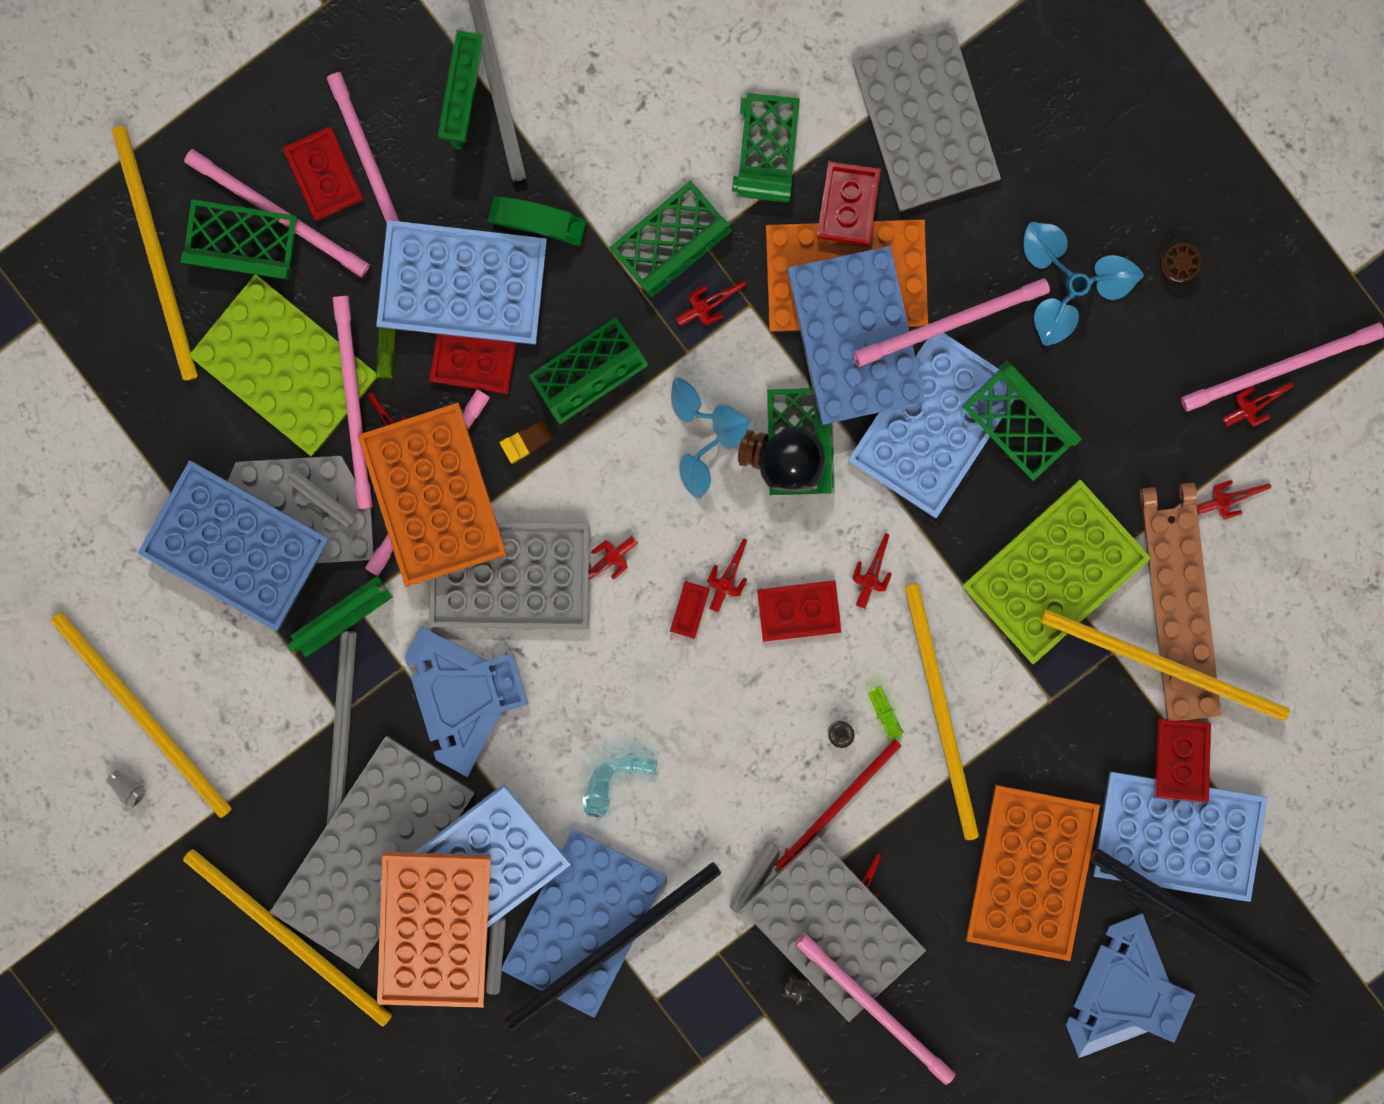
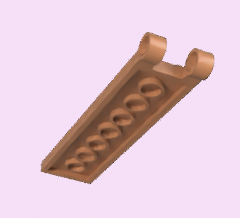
M1195 483L1180 484L1181 508L1157 510L1158 500L1155 487L1140 489L1147 554L1151 557L1148 561L1159 655L1217 679ZM1169 516H1173L1175 519L1172 524L1168 522ZM1161 672L1166 719L1170 721H1183L1221 716L1219 695Z

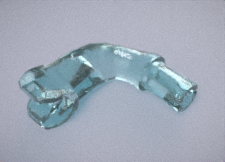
M629 753L601 763L594 770L587 786L583 802L585 814L592 817H603L606 814L610 803V798H608L609 783L615 773L631 774V772L655 776L658 761L636 757L634 753Z

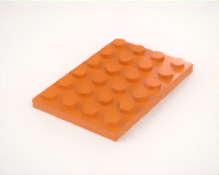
M925 220L873 221L870 246L817 239L819 223L766 225L769 332L800 331L787 276V268L888 246L891 247L908 327L928 325Z
M460 403L357 435L405 587L507 555Z
M995 785L967 927L966 941L1067 961L1071 960L1100 809L1099 804Z
M383 852L377 1004L483 1008L490 855Z

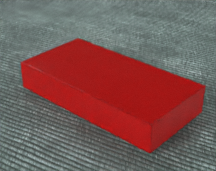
M687 581L684 582L670 632L695 639L710 588Z

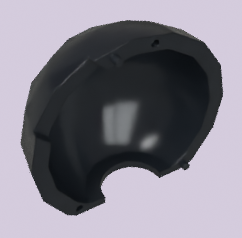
M797 427L783 429L772 437L765 448L762 449L759 460L761 476L767 486L776 490L795 492L814 488L823 477L827 464L825 450L817 436L807 429Z

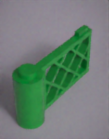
M747 93V98H741L740 115H745L740 169L739 176H733L732 192H737L738 198L789 203L800 98ZM752 101L763 102L769 110L758 118L751 110ZM782 104L794 105L793 114L786 120H783L776 111ZM772 113L781 124L769 132L761 121ZM750 116H751V117L753 118L754 122H752V123L749 125V123H750ZM792 120V126L790 128L787 124ZM758 124L766 136L755 144L748 136L750 129ZM784 127L791 136L790 140L781 146L773 135ZM770 139L778 150L767 158L758 147ZM747 142H749V144L752 146V147L749 148L748 150H747ZM788 146H789V155H788V153L785 151V149H786ZM754 150L764 160L757 167L745 166L746 156ZM782 153L788 160L787 170L776 169L770 161Z

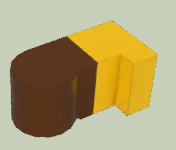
M544 420L499 443L509 461L514 464L554 438Z

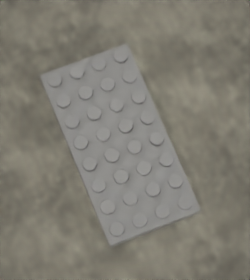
M386 735L270 913L359 969L380 935L381 884L379 883V878L382 877L383 852H415L456 821L475 792Z

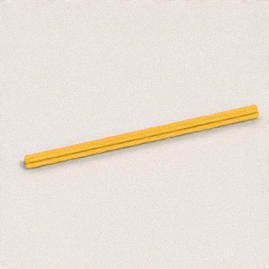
M117 126L112 128V135L182 379L185 381L193 380L198 376L194 361L190 356V347L129 134L125 126Z
M913 583L905 586L906 596L964 838L966 840H973L979 837L920 587L919 584Z
M1045 610L1041 617L1043 624L1281 721H1286L1290 714V709L1052 611Z
M62 612L56 614L50 620L53 626L217 816L222 818L231 811L230 805Z
M192 849L185 855L183 861L379 1025L385 1026L392 1017L389 1011L377 1004V1001L198 852Z

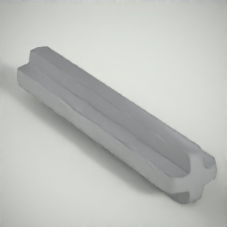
M293 471L287 479L290 485L345 527H350L353 524L356 516L298 471Z
M769 841L766 842L732 900L730 908L736 913H743L741 906L753 896L777 855L779 847Z
M503 916L491 925L486 993L493 995L499 994L501 988V968L506 918Z

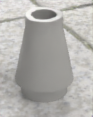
M117 770L112 772L106 780V783L112 787L126 806L130 805L132 808L137 806L147 793L143 789L144 785L121 774Z

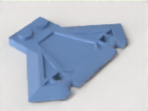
M421 626L405 656L407 666L415 664L418 674L410 677L430 741L438 739L441 747L440 750L434 751L436 761L468 777L502 712L529 704L514 653L486 661ZM431 659L433 670L428 671L425 661ZM454 735L457 745L451 746L448 736Z
M1142 913L1110 925L1106 931V935L1112 937L1109 947L1100 945L1074 1004V1007L1079 1009L1080 1013L1077 1019L1069 1016L1066 1022V1027L1079 1058L1146 1032L1153 1033L1175 1043L1195 997L1193 992L1169 982ZM1122 942L1127 944L1124 953L1118 952ZM1090 1015L1095 1016L1092 1026L1087 1024Z

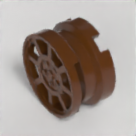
M1176 244L1167 249L1162 255L1160 261L1161 271L1170 281H1187L1199 272L1202 263L1201 255L1190 244Z
M747 429L739 445V466L747 467V465H752V468L760 470L759 460L761 452L769 440L767 433L760 432L755 434L753 430Z

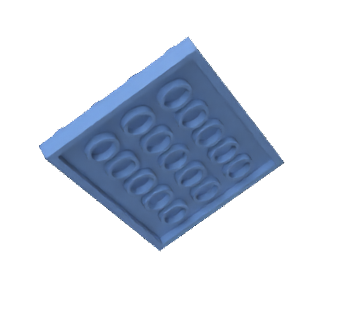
M890 246L786 269L821 425L925 402L913 345L860 367L856 365L853 358L854 351L910 332Z
M189 460L140 547L138 554L277 632L330 538Z
M573 828L562 848V852L571 861V865L543 886L501 970L543 991L650 910L666 879V875ZM634 941L557 999L595 1018Z

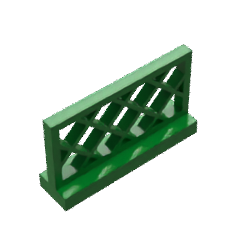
M456 30L438 134L440 139L449 140L453 148L462 150L463 143H466L484 40L483 34Z
M690 180L609 248L641 285L648 296L652 298L731 233L732 230L730 224L716 211ZM692 190L697 196L696 206H682V196ZM700 201L705 207H700ZM667 209L677 210L675 223L661 222L662 213ZM681 210L695 211L694 225L679 224ZM699 212H710L715 217V220L708 226L698 225ZM646 226L656 227L655 240L641 239V230ZM660 227L675 228L674 240L659 241ZM679 228L693 229L692 239L688 242H677ZM625 243H636L635 257L623 256L618 249ZM640 244L654 245L653 258L639 257ZM658 245L673 246L672 256L668 259H657ZM628 261L634 262V266L632 267ZM638 262L652 263V271L644 279L637 273Z
M191 199L185 250L182 252L181 263L291 279L292 269L290 268L298 216ZM197 206L207 207L213 215L203 225L196 218ZM213 208L222 210L216 213ZM227 211H233L240 221L228 229L220 219V216ZM239 212L247 213L248 215L243 218ZM253 215H259L266 225L254 233L246 221ZM266 217H273L274 219L269 222ZM279 219L290 220L289 231L280 237L272 225ZM217 220L225 232L213 240L205 228ZM196 223L199 228L194 231ZM243 224L251 236L239 244L231 232ZM269 228L277 241L265 248L257 236ZM202 231L210 243L203 249L192 248L193 237ZM228 235L236 248L229 253H222L216 243ZM288 237L286 245L283 240ZM253 239L262 250L254 258L249 257L242 248ZM280 243L286 251L285 262L275 261L268 251ZM213 246L217 252L208 251V249ZM239 250L243 256L234 255V253ZM265 254L269 260L260 259V257Z
M615 317L528 376L554 417L561 424L647 367L648 363ZM615 328L618 329L615 339H606L609 332ZM596 345L593 354L584 353L587 347ZM603 345L612 346L610 354H600ZM619 346H629L617 354ZM568 360H574L571 368H562L563 363ZM581 360H590L587 369H578ZM597 361H607L595 369ZM547 374H552L549 383H539V379ZM559 375H568L565 384L556 383ZM575 375L584 376L573 384ZM553 390H562L561 393L550 399Z
M1006 360L999 366L1000 370L978 389L962 407L1034 481L1071 445H1077L1082 439ZM1002 378L1007 383V395H993V385ZM1011 390H1013L1017 395H1011ZM977 400H988L987 414H976L970 407ZM992 400H1007L1006 414H992ZM1011 400H1023L1025 402V413L1010 414ZM1029 408H1030L1035 414H1029ZM981 418H987V425ZM991 418H1006L1005 432H993L991 430ZM1010 418H1024V431L1009 432ZM1029 418H1040L1043 421L1042 432H1028ZM999 437H1005V441L1003 442ZM1009 437H1023V450L1011 451L1009 449ZM1028 437H1042L1041 451H1027ZM1046 437H1058L1063 442L1055 451H1045ZM1016 455H1022V461ZM1027 455H1041L1040 465L1031 472L1026 466Z
M813 388L767 390L768 442L776 435L774 426L781 418L790 427L797 428L809 418L815 424V432L813 434L817 436L825 450L827 464L824 475L818 482L817 489L795 492L781 491L769 487L770 495L835 494L833 423L821 425L816 400L815 405L808 412L797 403L804 394H814ZM791 394H799L795 399L790 396ZM774 395H785L791 401L782 413L774 407ZM794 405L805 414L795 426L784 416ZM814 410H815V419L811 416V413H812ZM774 411L779 415L775 420Z
M376 576L292 634L291 637L294 641L287 645L290 652L301 650L303 655L308 657L343 631H346L391 600L393 596L381 578Z

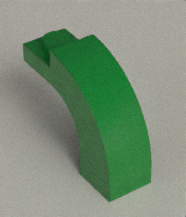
M498 196L493 197L487 221L507 229L537 233L577 246L581 244L586 224L585 219L573 216L566 211L524 200Z

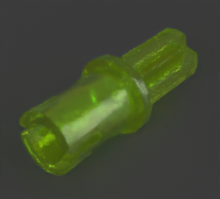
M379 327L378 350H375V353L378 354L376 377L393 378V355H396V352H394L395 329Z
M882 687L871 689L868 692V696L877 713L875 717L880 719L888 739L901 735L903 730L894 714L895 708H891Z

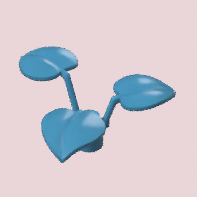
M1036 222L1029 223L1026 228L1023 246L1028 261L1040 269L1048 267L1053 261L1068 276L1066 288L1070 293L1063 299L1062 303L1055 298H1049L1042 301L1034 312V324L1041 342L1045 346L1062 341L1074 331L1078 324L1079 313L1075 307L1066 304L1075 295L1086 294L1094 281H1097L1096 289L1101 296L1106 299L1116 300L1127 295L1144 276L1143 272L1133 262L1116 255H1108L1099 259L1094 266L1097 276L1090 279L1084 274L1072 273L1057 259L1064 255L1067 250V237L1060 228L1051 224Z
M676 377L673 380L671 390V403L675 414L684 422L693 421L694 416L712 419L713 430L717 435V439L697 452L694 457L687 453L683 455L680 461L679 472L685 488L695 498L701 499L709 490L711 475L707 465L700 460V457L718 443L725 449L735 448L743 439L751 419L741 415L726 404L718 405L714 409L713 414L700 413L698 411L701 407L699 394L687 381Z

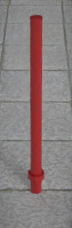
M893 739L790 849L786 848L784 850L785 854L774 865L781 870L802 851L902 745Z

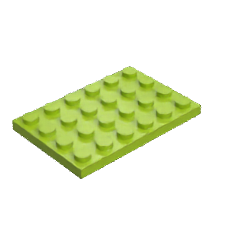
M256 274L190 353L194 361L312 457L347 415L339 342ZM354 355L360 400L379 375Z
M1078 480L971 576L962 587L1030 663L1034 664L1068 634L1041 622V617L1045 610L1080 623L1146 564L1151 557L1081 480Z

